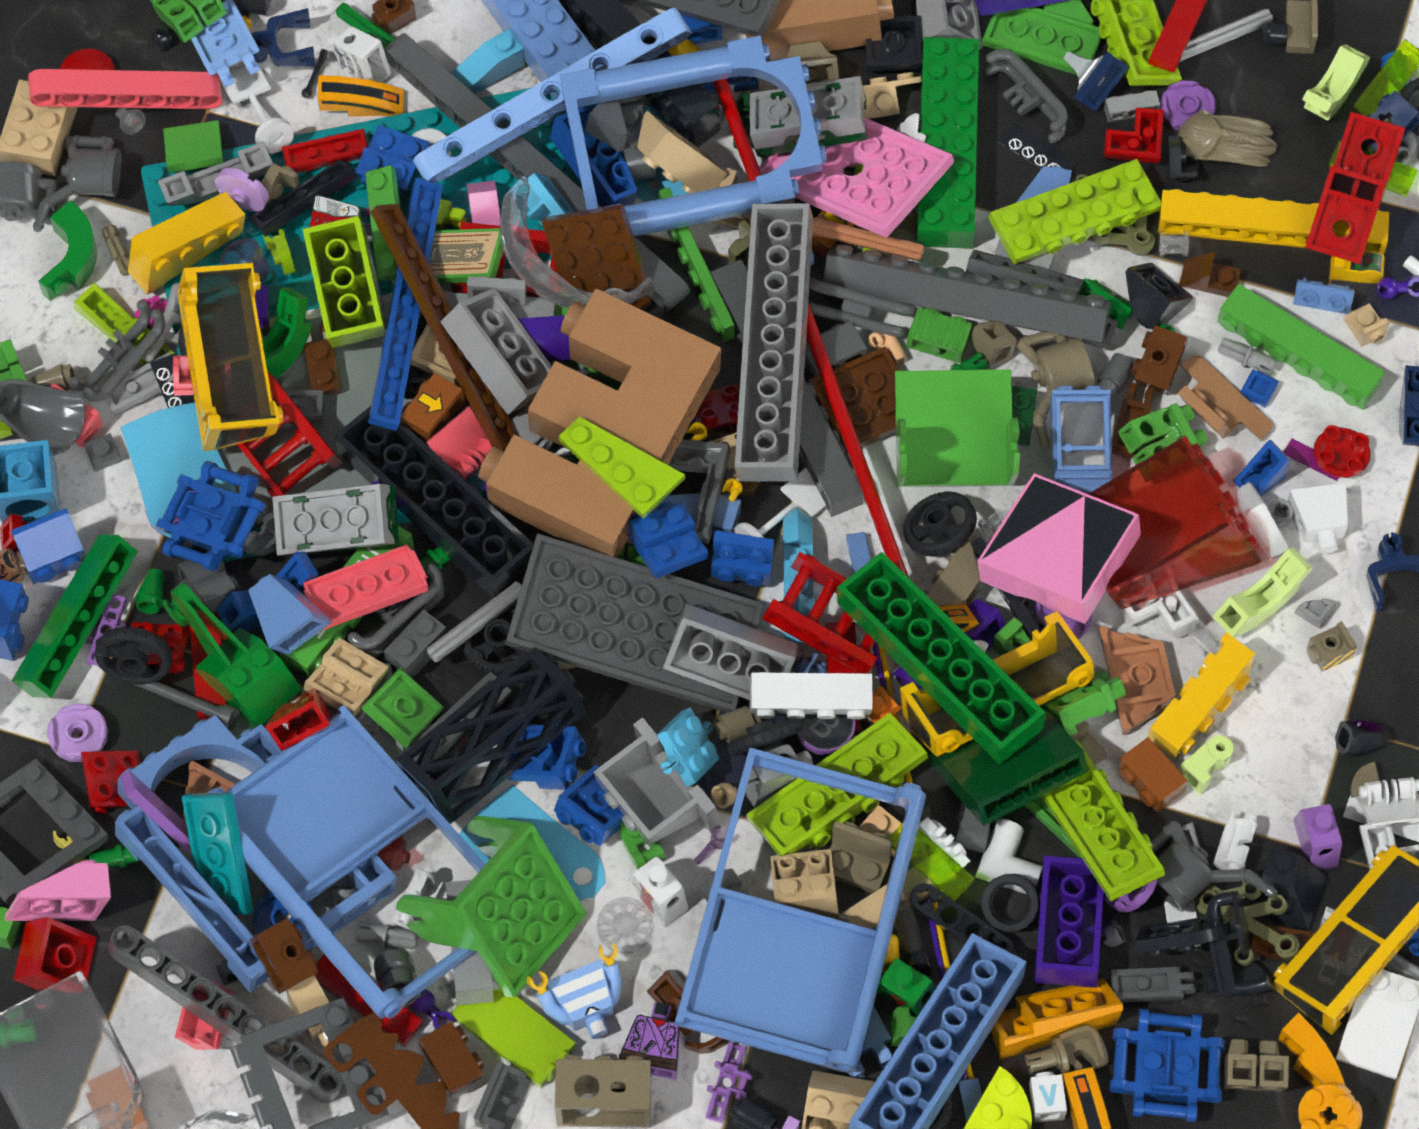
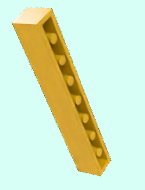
M1178 189L1163 190L1161 209L1159 211L1158 233L1305 248L1319 203L1302 204L1291 200L1272 201L1261 197L1251 199L1241 198L1237 195H1211L1208 192L1190 193ZM1377 210L1364 252L1374 251L1384 255L1388 242L1389 212ZM1338 220L1333 225V232L1338 237H1344L1350 231L1349 224L1344 220Z

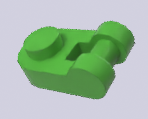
M623 822L621 823L619 829L621 841L637 870L656 856L660 860L666 858L658 841L648 845V850L640 852L638 848L647 843L636 830L631 832Z

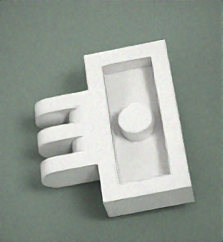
M928 817L919 823L917 836L934 853L939 851L954 874H956L970 861L966 857L965 849L960 843L953 842L955 837L952 834L947 835L945 833L946 828L936 820L931 821Z

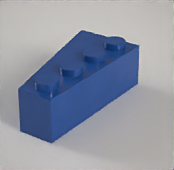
M597 104L578 108L597 203L601 207L615 204H623L624 206L634 204L638 190L628 164L623 160L621 151H616L585 131L589 113ZM565 113L555 117L550 139L580 180L568 116Z

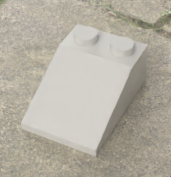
M1382 970L1353 1003L1336 1060L1396 1079L1419 1011V981Z

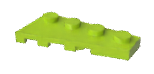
M578 417L559 435V441L643 519L685 479V474L581 417Z

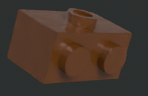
M1154 325L1152 333L1147 331L1141 346L1145 348L1142 359H1136L1131 374L1136 375L1134 378L1135 383L1146 388L1148 386L1155 388L1154 391L1168 395L1188 342L1187 336Z
M289 918L284 919L249 940L279 994L318 973L315 956L310 950L305 949L300 940L302 939L300 929L294 922L291 923Z
M452 1021L422 1037L418 1042L419 1047L440 1081H443L449 1097L481 1079L483 1076L481 1069L485 1067L477 1052L471 1053L465 1043L469 1040L460 1025L455 1027Z

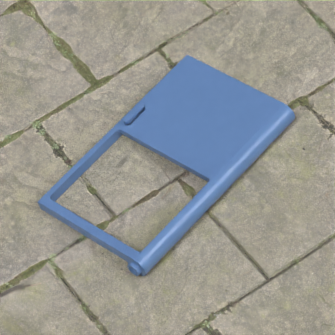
M344 705L338 708V713L330 718L329 726L290 746L226 792L221 787L214 788L208 792L233 793L245 862L379 1018L387 1017L390 1019L396 1016L404 1004L476 952L457 948L399 992L395 988L382 992L306 904L425 818L430 819L477 873L486 865Z
M749 748L674 1025L847 1073L857 1072L926 799V794L921 791L922 788L913 783H905L904 786L894 788ZM753 767H760L897 805L906 810L875 929L865 928L739 893L721 886V880Z

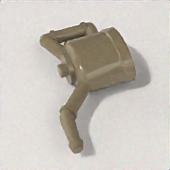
M1043 331L1018 338L1016 348L1034 365V371H1031L1033 382L1038 381L1040 387H1045L1047 390L1037 410L1033 412V424L1040 440L1039 444L1043 449L1050 447V439L1048 438L1045 420L1050 410L1052 390H1057L1059 386H1073L1074 390L1086 389L1087 386L1095 385V377L1088 354L1080 338L1073 337L1068 340L1066 335ZM1049 341H1057L1056 344L1039 348L1037 352L1032 348V346Z

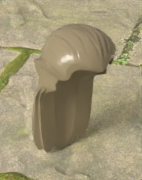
M1206 110L1199 111L1197 114L1187 118L1178 131L1181 146H1186V156L1194 157V160H1214L1265 167L1267 163H1270L1268 156L1274 154L1277 144L1270 138L1274 132L1270 130L1271 126L1266 122L1246 117L1212 115Z

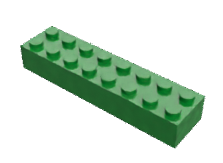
M924 37L920 133L926 135L924 143L952 154L954 163L918 202L916 243L922 244L924 247L973 249L975 233L979 39Z
M880 552L837 586V604L999 765L1044 729L1046 712L883 552Z

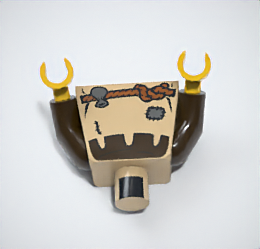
M700 422L693 423L687 430L688 434H694L691 440L729 444L731 448L721 491L725 494H730L729 500L731 502H734L737 497L755 494L762 481H739L735 470L737 432L706 429Z

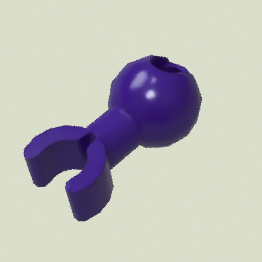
M1413 275L1407 278L1406 281L1397 282L1390 277L1382 278L1377 283V294L1383 299H1391L1397 293L1404 292L1418 297L1419 290H1412L1408 286H1411L1414 282H1419V276ZM1380 286L1384 287L1381 291L1378 290Z
M427 989L420 993L422 995L421 998H417L411 1004L414 1010L419 1013H426L433 1020L434 1030L440 1027L438 1025V1017L454 1023L452 1014L446 1011L441 1012L435 1005L433 993Z

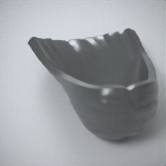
M21 379L0 381V421L27 442L48 440L53 456L65 453V450L70 449V446L76 442L84 427L83 423L85 422L87 406L82 391L59 390Z

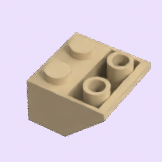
M831 849L793 853L784 856H770L775 903L838 919L839 912Z
M812 1070L802 1129H849L850 1120L874 1085V1082Z

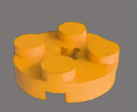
M1335 1082L1322 1083L1308 1090L1300 1101L1298 1116L1301 1129H1360L1363 1117L1359 1101L1356 1102L1355 1098L1350 1094L1351 1091L1346 1086ZM1328 1106L1332 1107V1113L1337 1114V1119H1333L1331 1122L1323 1114V1111H1326Z

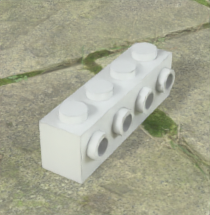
M752 672L750 676V714H757V718L769 719L774 718L775 714H787V718L802 719L805 718V714H817L818 719H834L835 715H847L848 719L858 720L864 719L865 715H870L872 711V674Z

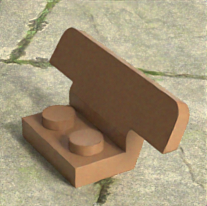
M1194 355L1180 364L1198 384L1192 390L1185 385L1178 392V395L1221 438L1224 439L1241 423L1260 441L1270 433L1272 422L1204 358Z

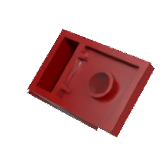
M1354 112L1350 113L1334 166L1331 165L1305 248L1357 264L1361 263L1377 210L1380 209L1404 135V127ZM1373 139L1377 142L1378 149L1376 153L1365 155L1362 152L1361 145L1364 140ZM1338 220H1344L1350 226L1349 233L1344 237H1338L1333 232V225Z

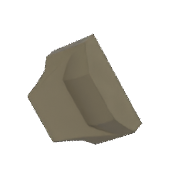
M820 41L790 46L786 58L800 56L801 64H807L810 81H806V84L839 79L837 57L829 53Z

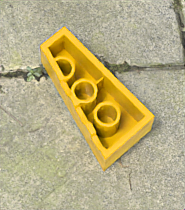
M225 191L133 236L131 239L128 273L147 295L183 272L184 268H189L231 239L239 236L243 232L245 213Z
M1227 632L1220 639L1221 644L1218 653L1214 655L1210 652L1204 659L1203 665L1198 671V678L1191 676L1184 684L1179 694L1182 698L1179 700L1174 697L1150 727L1148 734L1150 740L1175 761L1182 753L1187 755L1193 749L1197 742L1194 739L1199 733L1206 734L1215 722L1213 717L1218 711L1224 713L1233 701L1231 696L1237 690L1242 692L1251 680L1249 673L1255 653Z

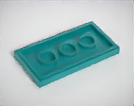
M189 793L183 795L182 802L194 868L234 915L253 913L233 793Z

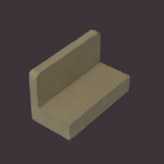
M1287 0L1285 6L1287 24L1286 53L1314 54L1318 37L1317 0Z

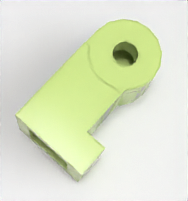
M1214 736L1182 763L1180 773L1199 795L1209 787L1212 778L1210 775L1216 769H1222L1229 764L1234 749L1232 741L1226 736Z

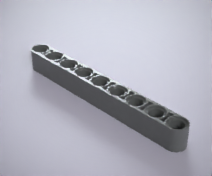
M123 925L113 931L109 943V953L114 960L234 1043L239 1044L238 1038L246 1035L244 1032L246 1027H253L259 1030L272 1025L265 1018L133 927ZM126 939L132 946L121 948L117 945L116 941ZM152 957L156 960L157 964L153 966L145 965L142 962V958ZM176 974L182 978V982L174 984L168 980L167 976ZM203 992L207 995L208 999L206 1001H198L192 994ZM227 1009L233 1014V1018L224 1019L219 1015L218 1011ZM293 1038L278 1043L274 1041L264 1045L273 1070L320 1102L329 1103L338 1097L344 1081L340 1072L330 1063ZM279 1045L283 1048L284 1053L280 1055L274 1054L269 1046ZM298 1062L306 1063L310 1071L300 1072L296 1069L295 1064ZM322 1080H330L334 1083L335 1089H324L320 1082Z

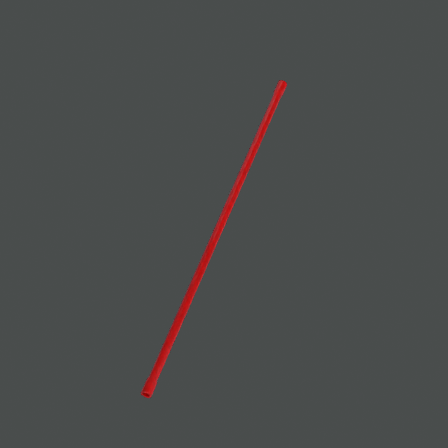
M727 78L713 81L749 181H754L757 176L762 174ZM808 302L806 339L885 555L909 578Z

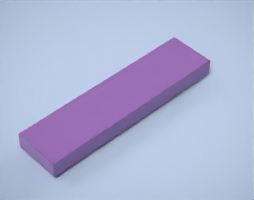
M130 770L122 774L121 782L126 796L192 856L186 822Z

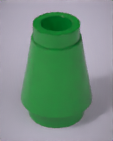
M149 569L135 596L136 607L143 613L155 614L163 607L165 574L161 570Z

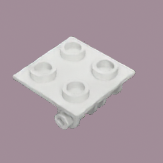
M1413 777L1398 779V787L1396 780L1391 779L1390 793L1386 780H1382V784L1380 781L1365 782L1364 786H1359V796L1356 798L1372 826L1387 827L1392 823L1419 822V794L1417 793L1419 791V779L1414 780Z

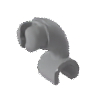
M1412 131L1402 141L1404 147H1399L1396 158L1403 159L1400 166L1402 169L1407 167L1410 157H1412L1417 149L1418 139Z

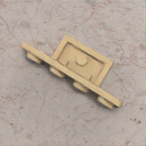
M909 72L898 74V80L887 82L886 77L870 79L871 85L863 86L867 99V109L864 110V118L872 119L900 114L895 86L922 82L921 76L914 77V73Z

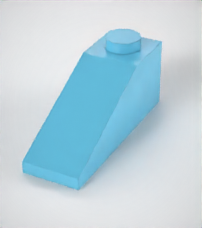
M507 29L484 42L456 67L451 74L476 94L525 67L523 47L511 31Z

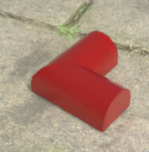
M1136 107L1134 131L1106 129L1103 159L1125 161L1137 159L1139 162L1159 163L1161 159L1164 110Z

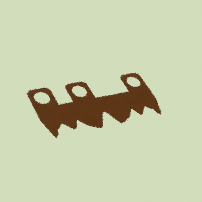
M375 1012L358 1019L324 1047L325 1057L338 1072H346L363 1057L367 1059L377 1072L375 1076L357 1090L358 1099L370 1114H380L398 1099L421 1129H458L460 1113H444L447 1095L443 1081L422 1085L416 1084L417 1076L424 1063V1057L410 1050H395L394 1047L399 1035L397 1033L381 1032L382 1018H379ZM339 1043L347 1044L352 1050V1058L347 1063H339L333 1057V1049ZM371 1086H379L385 1092V1101L379 1106L371 1105L366 1099V1092Z

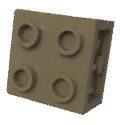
M835 821L832 845L830 847L835 880L869 893L879 890L891 864L893 843L883 834L877 832L870 834L860 830L853 823Z

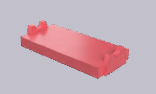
M408 544L306 581L303 583V592L313 604L330 618L331 624L323 629L326 630L428 591V584L426 582L427 576L415 551H411Z

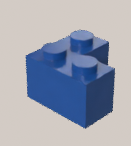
M0 579V658L14 661L16 653L21 652L24 645L25 637L21 632L18 621L21 613H25L28 608L29 597L26 595L22 584Z

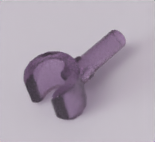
M716 826L712 829L710 842L693 860L697 865L715 849H722L725 838L719 839L716 837L720 832L721 826Z

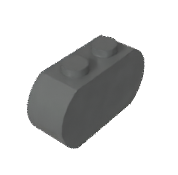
M640 100L621 103L620 106L628 133L624 151H621L623 160L627 162L634 182L656 178V169H653L642 160L645 155L637 148L644 116L642 103Z

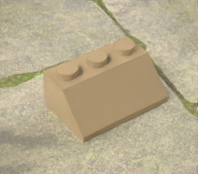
M646 111L643 116L637 148L645 155L642 160L653 169H656L658 166L664 170L662 174L674 184L677 180L682 182L683 186L681 188L687 193L716 188L727 173L703 150L652 113Z

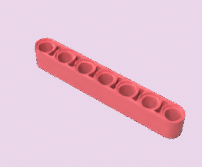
M37 69L28 75L30 102L35 106L213 109L222 104L220 76L218 74L210 76L208 72Z

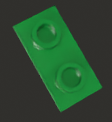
M1084 278L1080 295H1100L1105 300L1112 301L1109 318L1118 321L1117 327L1122 330L1128 317L1131 318L1134 315L1131 312L1130 302L1119 295H1111L1112 291L1098 283V280Z

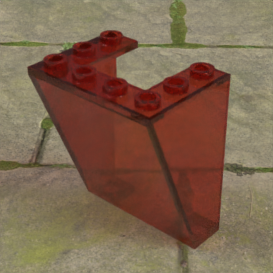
M1187 436L1175 441L1088 494L1139 514L1141 535L1122 566L1112 575L1106 587L1110 597L1121 610L1262 562L1257 553L1261 549L1258 541L1250 533L1249 525L1242 513H1237L1233 508L1237 506V503L1229 490L1224 492L1221 487L1225 484L1221 474L1215 469L1208 456L1204 454L1198 442L1192 444Z

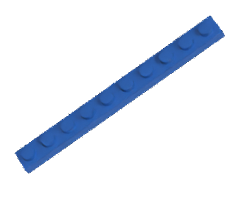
M415 178L406 221L429 263L443 185ZM398 266L368 420L369 424L394 431L397 430L400 423L420 314V307Z

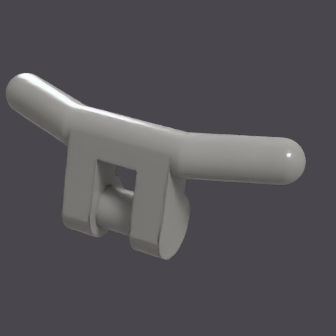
M179 283L172 285L163 314L165 317V329L158 341L145 354L144 359L147 362L155 360L165 341L179 347V331L177 334L170 332L173 323L179 325L180 328L182 325L181 315L176 313L179 305L177 296Z

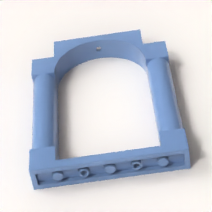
M761 36L730 41L727 42V46L631 65L595 72L592 68L561 74L560 81L586 210L598 208L578 107L738 76H750L766 80L780 88L792 101L800 120V136L792 154L778 168L767 174L757 176L754 181L624 206L633 235L639 236L751 214L752 204H795V196L799 195L796 178L791 179V177L822 172L823 162H827L824 145H819L817 135H821L819 119L813 118L811 108H815L814 95L812 91L807 92L805 82L810 81L807 64H801L800 56L766 62L770 61L768 44L762 45Z
M214 715L208 720L203 719L199 721L190 732L184 736L179 735L175 737L167 747L159 752H152L145 758L143 763L135 768L126 769L122 774L130 770L154 792L167 774L191 761L221 759L236 763L253 773L283 751L279 749L270 733L262 724L254 729L245 730L237 740L218 717ZM120 775L118 779V794L132 810L128 809L118 816L115 821V836L137 861L140 859L227 959V967L251 993L270 979L249 941L253 938L252 934L160 827L126 796ZM377 854L348 873L349 883L356 888L357 892L319 918L333 935L395 892L397 877ZM302 929V939L300 940L305 949L311 951L317 945Z

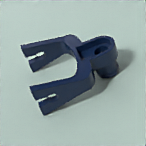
M308 8L271 17L267 22L266 31L251 33L260 50L253 54L257 63L266 61L268 55H270L271 61L276 66L316 67L313 46L283 53L277 45V33L281 28H311Z
M1391 532L1390 537L1388 533L1383 536L1377 552L1379 561L1372 563L1367 569L1366 577L1376 613L1382 612V603L1385 600L1377 580L1379 576L1401 570H1411L1419 573V556H1405L1401 545L1402 539L1400 535Z

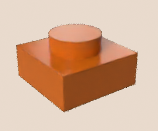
M879 685L872 693V711L867 716L876 723L888 713L895 716L902 709V706L884 687Z

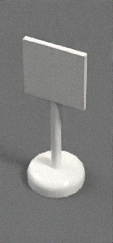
M246 66L230 72L235 83L226 88L220 78V82L232 104L249 98L263 123L255 133L256 144L264 142L268 153L273 154L282 151V146H287L292 142L294 130L289 122L283 118L268 119L255 96L271 89L261 69L251 75Z
M807 468L798 474V481H789L780 489L793 501L760 529L757 530L748 523H739L733 528V533L763 538L762 535L797 507L810 517H814L824 509L826 504Z

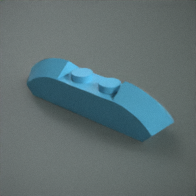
M798 507L783 518L784 597L798 571L790 568L798 553L801 552L813 556L812 517ZM808 578L793 605V609L804 616H808L814 606V581ZM784 632V638L786 640L794 641L797 643H803L797 638Z

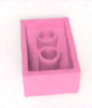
M85 860L20 891L6 912L5 921H33L45 917L57 921H95L111 898L108 863Z

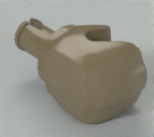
M1085 1025L1052 1038L1050 1049L1026 1054L1025 1061L1027 1067H1030L1028 1068L1030 1074L1052 1067H1057L1063 1074L1069 1072V1070L1076 1071L1082 1069V1064L1076 1057H1082L1084 1060H1087L1094 1069L1102 1068L1108 1063V1054L1099 1032Z

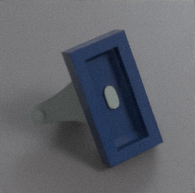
M1069 51L1063 56V59L1074 69L1079 78L1078 92L1074 97L1094 111L1098 110L1129 68L1125 62L1109 52L1095 60L1084 59L1079 54H1072Z

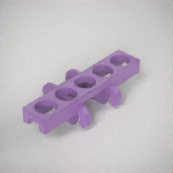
M118 595L111 597L105 607L101 620L98 619L86 639L87 644L93 643L86 661L88 666H99L94 661L97 641L102 635L101 629H107L108 627L115 629L117 626L126 627V624L120 621L127 602L126 597ZM114 600L121 602L119 608H112ZM110 613L116 614L115 619H111L108 617Z
M729 1042L723 1063L715 1061L714 1066L721 1071L715 1089L712 1085H708L706 1089L713 1094L706 1119L723 1123L731 1095L736 1096V1099L747 1097L744 1088L747 1080H752L753 1076L748 1074L747 1070H744V1072L739 1071L746 1046H738ZM731 1050L739 1051L736 1060L729 1057ZM723 1078H728L731 1080L732 1085L728 1088H723L720 1086V1081ZM736 1078H741L738 1089H734ZM717 1095L725 1097L723 1103L716 1100ZM713 1107L721 1108L719 1117H714L711 1114Z

